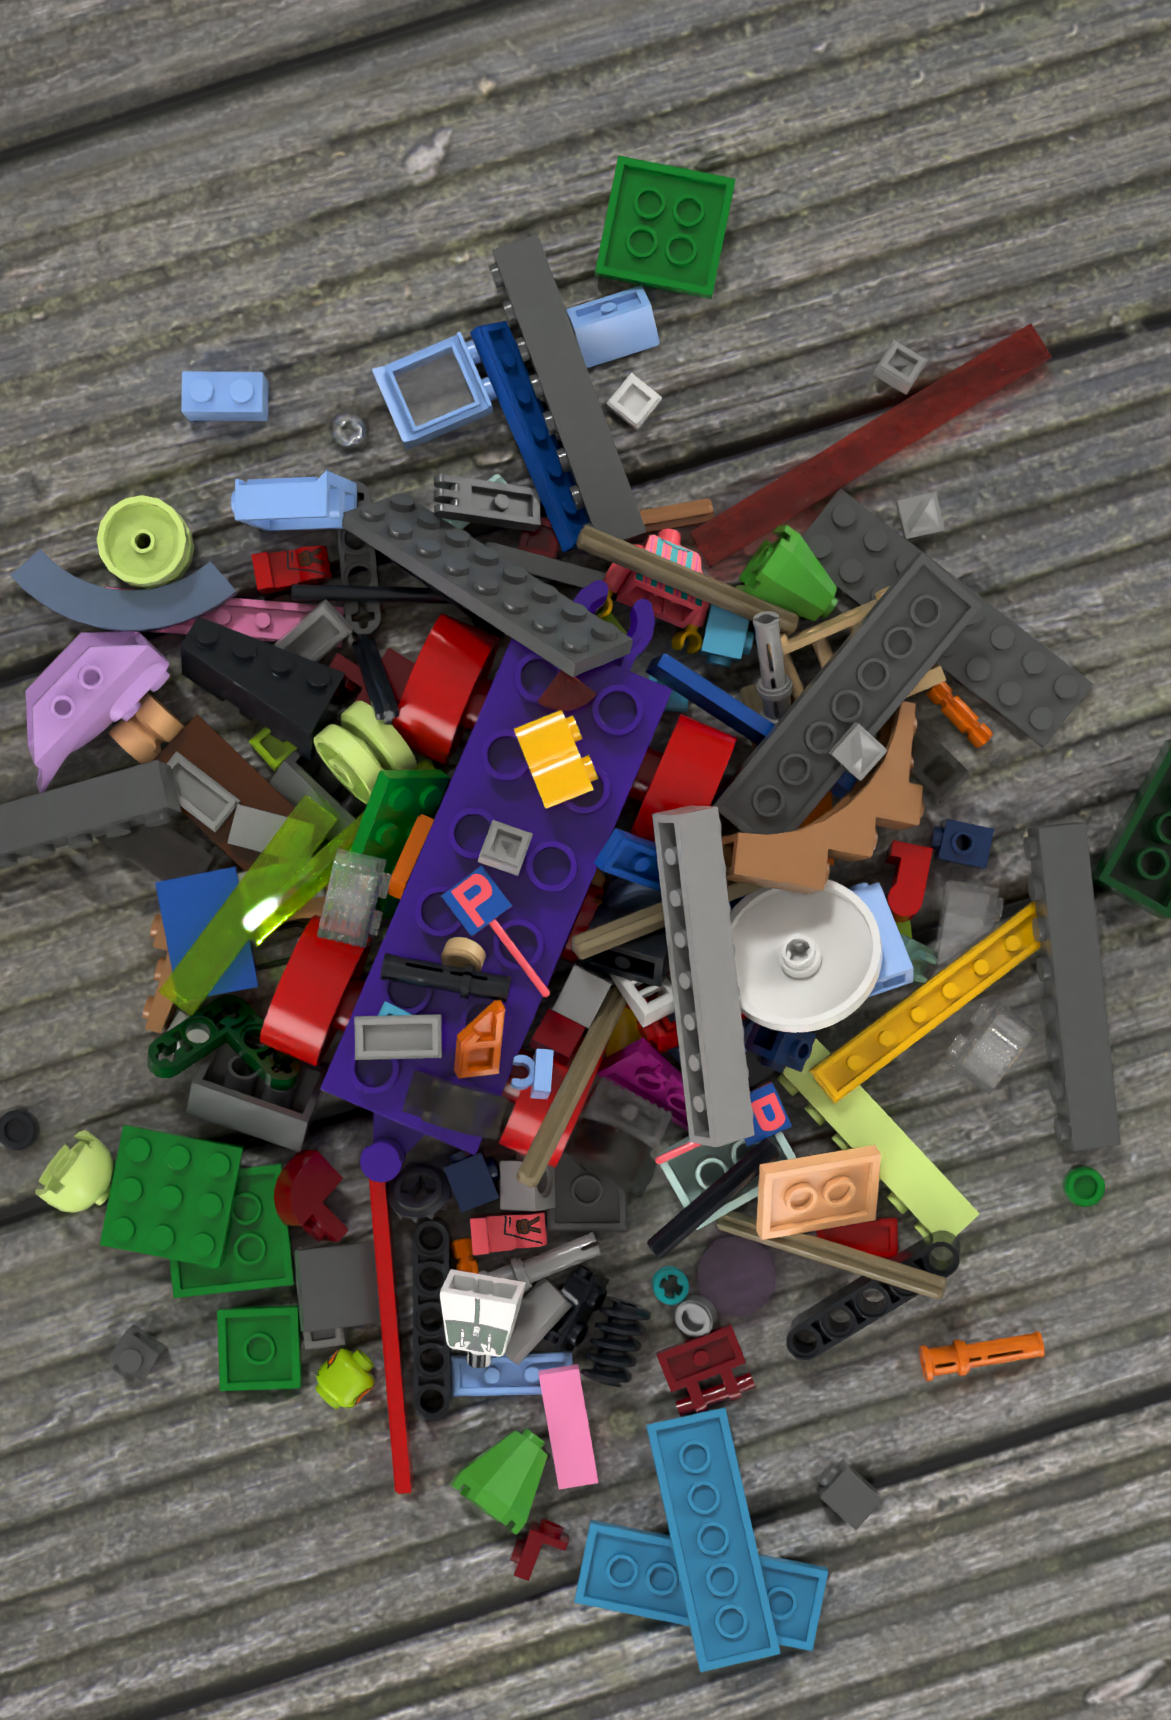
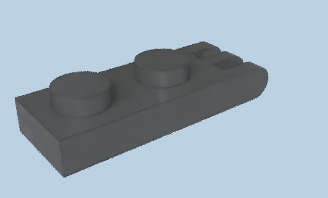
M447 474L434 476V486L439 488L434 491V501L440 503L434 506V516L438 518L535 532L541 525L540 497L536 488Z

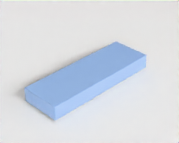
M572 1351L530 1352L519 1365L512 1362L505 1354L500 1357L491 1356V1364L485 1368H474L468 1365L467 1354H452V1397L542 1395L539 1371L572 1365Z

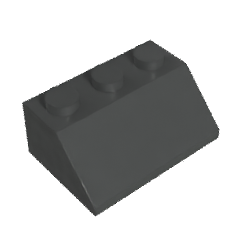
M335 718L332 724L342 727L341 722ZM296 749L283 761L269 784L310 823L316 824V828L348 858L367 804L360 801L345 788L326 766L317 751L310 762L299 754V749Z
M251 1036L244 1040L246 1046L251 1049H261L265 1046L260 1043V1039ZM224 1043L203 1058L192 1081L186 1113L301 1152L324 1092L320 1088L330 1064L322 1061L316 1067L300 1060V1072L297 1083L287 1090H275L266 1085L227 1043ZM272 1052V1054L270 1055V1058L272 1060L274 1052ZM275 1064L274 1072L283 1071L288 1074L289 1068L286 1066L280 1069Z

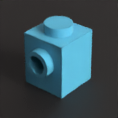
M711 604L700 655L708 657V664L730 668L731 662L739 663L742 654L749 655L752 647L754 632L747 630L749 620Z

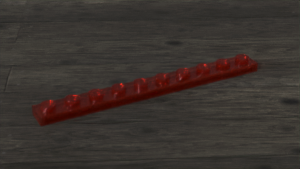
M1030 323L690 532V536L710 568L714 567L776 529L777 526L794 518L1046 363L1052 358L1051 354Z

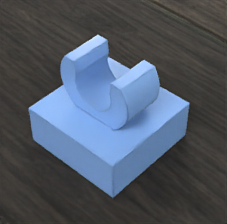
M536 1049L533 1060L526 1055L515 1056L512 1065L524 1066L528 1070L529 1075L525 1079L512 1078L511 1087L517 1090H524L531 1086L530 1098L547 1099L551 1092L554 1050Z

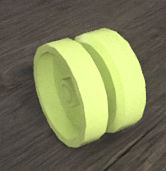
M144 495L125 498L112 506L100 522L97 535L99 555L111 573L133 588L143 590L171 584L182 579L191 566L194 553L192 532L184 519L171 506L158 498ZM149 537L151 539L150 545L145 549H141L145 546L144 539Z
M363 701L354 702L341 714L342 727L329 724L314 737L313 743L326 766L348 791L365 804H368L380 770H415L417 766L412 751L391 724L385 725L383 720H376L372 706Z

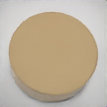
M463 937L449 939L441 954V961L444 965L465 968L466 964L475 966L474 970L481 971L486 959L485 951L478 943Z

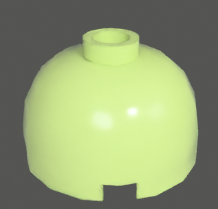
M87 1130L78 1132L73 1136L79 1142L71 1150H69L67 1145H64L57 1152L38 1181L45 1187L44 1189H36L35 1194L60 1211L70 1213L83 1211L94 1203L97 1205L103 1204L110 1195V1182L114 1174V1159L110 1150Z

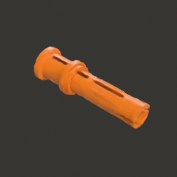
M1039 1331L965 1344L964 1341L956 1339L952 1341L951 1345L928 1348L926 1345L919 1346L920 1365L926 1382L933 1381L934 1376L952 1373L965 1376L967 1373H970V1368L1035 1357L1042 1358L1045 1356L1044 1343Z

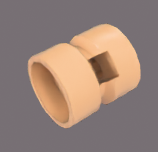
M149 692L139 700L142 705L133 717L126 722L121 718L108 731L109 735L140 764L153 761L162 751L160 744L162 742L170 743L185 727L169 709Z

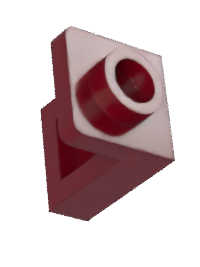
M542 1519L541 1523L531 1520L525 1539L517 1537L509 1561L515 1562L513 1576L529 1581L543 1543L566 1551L569 1544V1535L563 1532L564 1527L550 1520Z

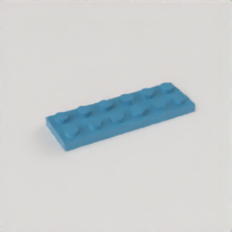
M726 1408L646 1425L699 1671H709L781 1654Z
M590 1519L574 1603L689 1626L670 1535ZM758 1553L778 1644L813 1651L828 1576L827 1567Z

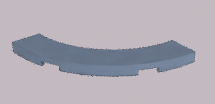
M41 549L10 575L27 593L58 614L84 625L119 632H146L167 629L170 626L182 624L192 619L195 620L198 616L202 617L219 608L238 594L211 561L181 580L168 585L143 590L111 589L81 580L55 564Z

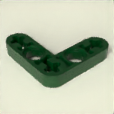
M224 995L155 1039L148 1049L147 1065L150 1072L155 1076L172 1078L224 1043H227L266 1085L275 1090H287L297 1083L300 1072V1060L267 1045L261 1049H251L246 1046L244 1040L252 1035L260 1036L264 1021L240 997ZM225 1011L229 1015L235 1012L237 1013L236 1019H233L231 1016L222 1019V1012ZM200 1029L208 1034L209 1039L203 1043H194L186 1035L191 1030ZM272 1052H274L273 1060L270 1058ZM162 1053L167 1057L174 1053L173 1061L170 1062L166 1058L160 1061L158 1060L159 1054ZM275 1064L280 1069L285 1068L287 1066L289 1068L288 1074H286L283 1071L275 1073Z

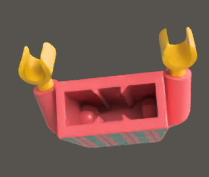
M662 529L659 531L658 536L649 535L642 545L633 544L704 574L701 569V557L698 553L680 546L681 534L674 529ZM612 562L602 580L608 586V596L599 618L609 615L612 611L613 602L611 596L613 593L617 594L616 601L633 607L639 599H647L652 604L654 617L683 629L686 627L685 631H679L673 636L672 647L674 650H681L683 648L686 637L689 639L687 653H695L700 650L702 638L697 631L699 627L704 625L710 603Z

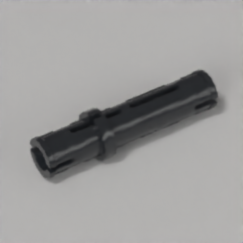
M385 953L380 980L402 982L459 993L460 998L469 999V996L501 1000L503 1003H507L512 976L474 970L475 966L466 964L465 968Z

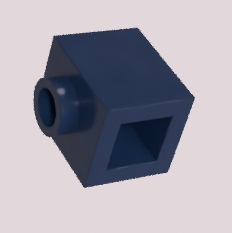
M944 819L941 821L940 827L934 826L931 834L929 848L935 850L933 859L976 869H986L994 829Z
M483 1149L477 1151L476 1155L464 1150H459L449 1155L451 1162L445 1164L444 1170L461 1213L500 1197V1191L495 1181L500 1179V1171L493 1155L486 1158Z

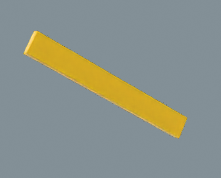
M1035 901L1029 903L930 978L925 984H922L809 1070L810 1074L832 1104L837 1103L1041 947V943L1035 940L1032 930L1033 918L1037 917Z

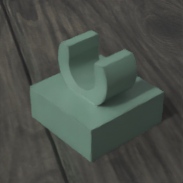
M900 933L913 966V982L911 984L916 986L919 983L925 984L928 979L923 974L929 963L936 964L937 959L934 956L936 950Z

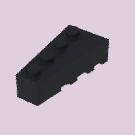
M199 616L180 645L182 675L220 701L227 700L239 708V714L250 721L253 719L257 720L271 730L272 736L282 743L288 741L299 749L300 755L311 762L317 751L313 743L314 737L334 722L345 703L346 673Z

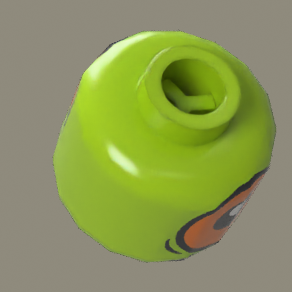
M338 1349L317 1370L316 1379L318 1384L315 1386V1389L324 1401L334 1409L338 1410L340 1407L346 1409L353 1408L374 1388L375 1378L371 1370L375 1365L360 1349H357L354 1353L347 1349Z

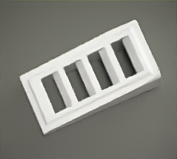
M609 974L643 1028L675 1012L672 984L666 977L661 988L651 985L638 992L635 987L643 984L642 982ZM657 992L660 997L648 1003L645 1001L644 998Z

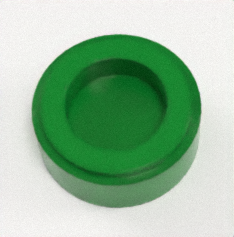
M1076 1166L1066 1173L1063 1179V1191L1067 1199L1081 1207H1090L1102 1199L1105 1192V1182L1097 1170L1089 1166Z

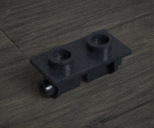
M579 1265L576 1271L572 1270L561 1293L573 1306L543 1338L553 1344H557L555 1348L558 1350L573 1351L575 1347H578L588 1333L589 1327L587 1323L593 1311H597L605 1301L607 1296L605 1288L610 1279L594 1276L593 1271Z

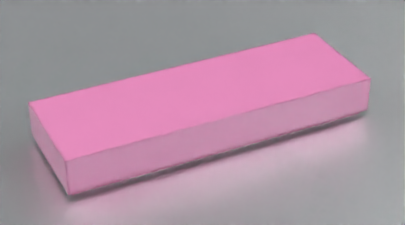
M575 1364L540 1370L539 1380L559 1490L599 1483L579 1365Z

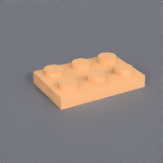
M871 1145L760 1164L756 1231L761 1240L876 1220L881 1153L877 1147Z

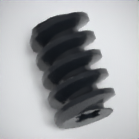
M607 1296L613 1302V1306L600 1307L599 1311L609 1318L608 1322H595V1327L603 1332L604 1335L603 1337L590 1339V1343L596 1346L599 1352L586 1353L585 1358L594 1364V1368L581 1369L580 1373L591 1380L605 1385L623 1387L620 1383H628L632 1379V1374L624 1367H634L637 1363V1359L629 1352H637L641 1350L642 1346L633 1336H642L646 1333V1327L638 1321L650 1319L651 1312L639 1304Z

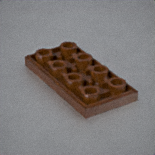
M198 714L153 760H159L167 764L177 751L242 801L240 805L309 822ZM180 806L181 811L244 871L278 864L280 859L278 856L227 843L235 811L218 833H215Z

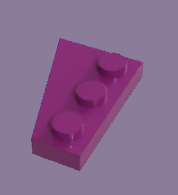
M643 1037L601 1061L596 1075L689 1132L682 1074Z

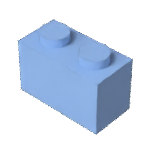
M182 371L181 412L189 421H268L269 382L263 372Z

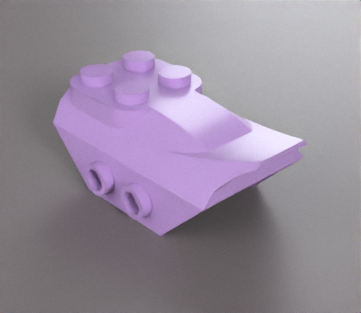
M80 632L25 690L27 743L34 765L38 767L36 784L39 793L45 792L57 770L70 753L92 741L112 722H116L121 718L125 722L128 721L141 707L142 704L139 700L149 689L152 692L157 691L169 678L170 674L166 671L169 662L140 632Z

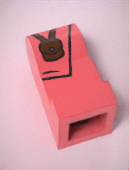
M544 1211L472 1214L470 1217L473 1255L511 1251L516 1248L540 1247L548 1244Z

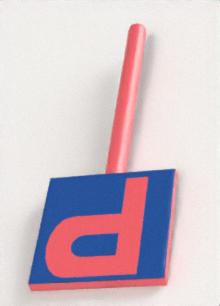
M482 865L441 896L471 937L489 924L543 997L550 995L548 988L497 922L496 918L510 909L512 905Z
M772 1082L750 1091L755 1135L744 1139L747 1147L792 1127ZM688 1142L656 1157L655 1162L662 1164L702 1144Z

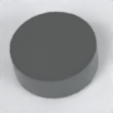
M700 1295L688 1296L675 1311V1321L678 1328L689 1337L697 1338L707 1335L717 1323L718 1316L715 1306L710 1300Z

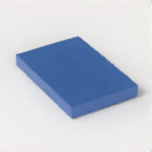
M237 867L155 882L178 1002L260 986L247 916L237 876Z

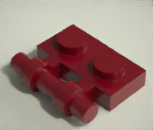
M731 1323L713 1329L707 1335L691 1338L656 1352L670 1391L674 1392L686 1387L690 1395L675 1402L681 1417L694 1411L696 1413L708 1411L707 1406L730 1398L731 1401L742 1397L741 1393L756 1387L750 1372L737 1378L733 1374L732 1368L745 1364L746 1361ZM720 1373L724 1383L701 1391L698 1384L699 1381Z

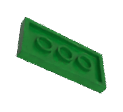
M440 769L379 771L327 913L336 923L393 918L400 899L388 894L387 889L391 875L417 817L423 814L432 819L435 818L450 778Z

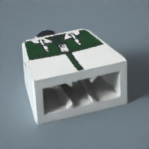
M450 1269L440 1291L447 1345L452 1349L467 1351L468 1365L474 1368H485L491 1364V1356L500 1357L505 1354L513 1334L526 1282Z

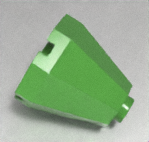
M788 525L777 526L772 533L778 538L773 543L765 539L759 545L740 574L739 580L745 585H737L735 588L794 612L799 618L809 621H816L819 617L825 619L833 611L838 601L834 597L837 590L836 585L801 535Z
M525 1429L522 1434L513 1430L458 1470L449 1485L456 1490H460L464 1486L460 1491L462 1496L496 1522L504 1524L507 1530L517 1535L527 1522L548 1454L541 1449L545 1442L528 1429Z

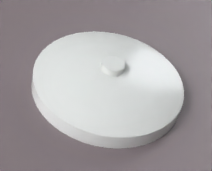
M828 880L824 890L809 894L765 887L746 895L730 913L733 944L735 946L737 982L740 989V1009L742 1014L757 1024L773 1030L793 1033L826 1028L845 1019L859 1008L870 995L878 980L882 965V943L876 920L861 898L841 884Z

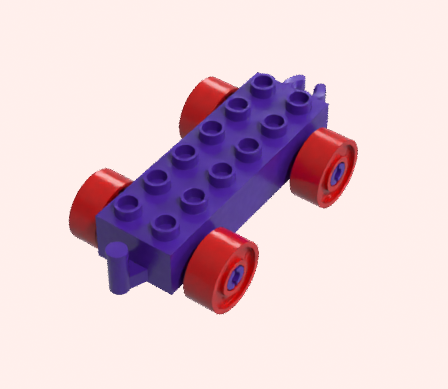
M596 580L580 590L573 602L585 606L589 612L595 614L597 609L604 606L607 600L608 586L604 581ZM647 599L637 600L629 615L631 624L626 635L633 639L630 654L574 677H571L512 638L494 681L488 679L498 650L500 637L443 613L435 622L420 651L398 705L400 715L393 719L392 726L401 735L411 751L444 765H447L454 755L466 728L472 730V733L366 982L360 980L373 939L315 914L304 929L286 965L260 1034V1043L318 1067L337 1031L341 1030L344 1032L320 1090L374 1112L373 1143L369 1147H365L360 1158L361 1170L372 1181L381 1183L396 1177L405 1161L406 1154L425 1135L476 1155L500 1098L515 1104L499 1144L526 1155L588 1032L587 1029L584 1030L566 1065L553 1059L551 1092L547 1099L530 1098L531 1086L524 1090L512 1088V1078L525 1079L529 1075L528 1070L524 1066H515L512 1063L513 1058L517 1055H526L533 1060L535 1053L521 1047L543 996L489 924L471 937L441 896L482 865L512 905L510 909L496 918L497 922L547 987L598 868L594 861L613 833L627 797L642 802L630 833L654 843L655 835L652 814L692 805H711L737 737L680 714L664 753L649 747L673 689L631 672L634 662L643 655L653 635L655 618L652 604ZM562 710L565 718L573 715L582 737L581 740L575 742L581 758L589 755L598 779L591 782L593 791L546 809L514 728ZM492 820L533 834L518 876L478 862ZM463 937L478 943L485 951L486 959L481 971L512 976L508 1001L503 1003L505 1016L499 1074L458 1079L454 1072L457 1034L494 1000L469 996V999L460 998L459 993L402 982L380 980L385 953L443 964L441 954L446 942L451 938ZM385 1001L414 1015L441 1014L442 1058L355 1060L354 1017L378 1016ZM609 1040L548 1163L549 1166L556 1168L595 1079Z

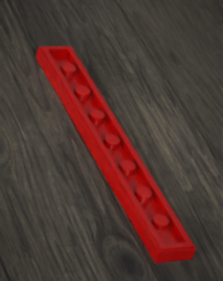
M369 1179L394 1487L397 1494L412 1492L414 1482L391 1208L387 1199L389 1185L388 1181L380 1183Z

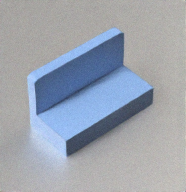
M642 285L566 309L587 368L660 344L652 307Z

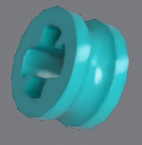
M665 1266L655 1272L652 1278V1289L659 1301L674 1305L685 1299L689 1291V1283L687 1277L680 1269L675 1266ZM668 1275H675L676 1282L681 1285L679 1292L672 1291V1296L665 1295V1289L660 1285L663 1278L668 1281Z

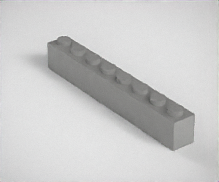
M692 805L654 813L652 818L689 1139L693 1143L719 1147L755 1135L753 1108L750 1099L749 1070L746 1063L744 1028L739 1000L740 989L737 982L735 946L733 944L730 919L731 908L728 901L726 865L723 856L718 807Z

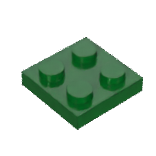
M299 1305L228 1307L217 1310L220 1391L294 1389L302 1387Z

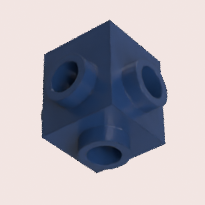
M754 1022L745 1043V1049L763 1056L760 1064L783 1074L786 1066L802 1072L806 1060L811 1055L812 1046L817 1034L810 1031L797 1033L782 1032Z

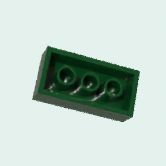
M1171 739L1165 740L1092 874L1093 883L1159 919L1171 918Z

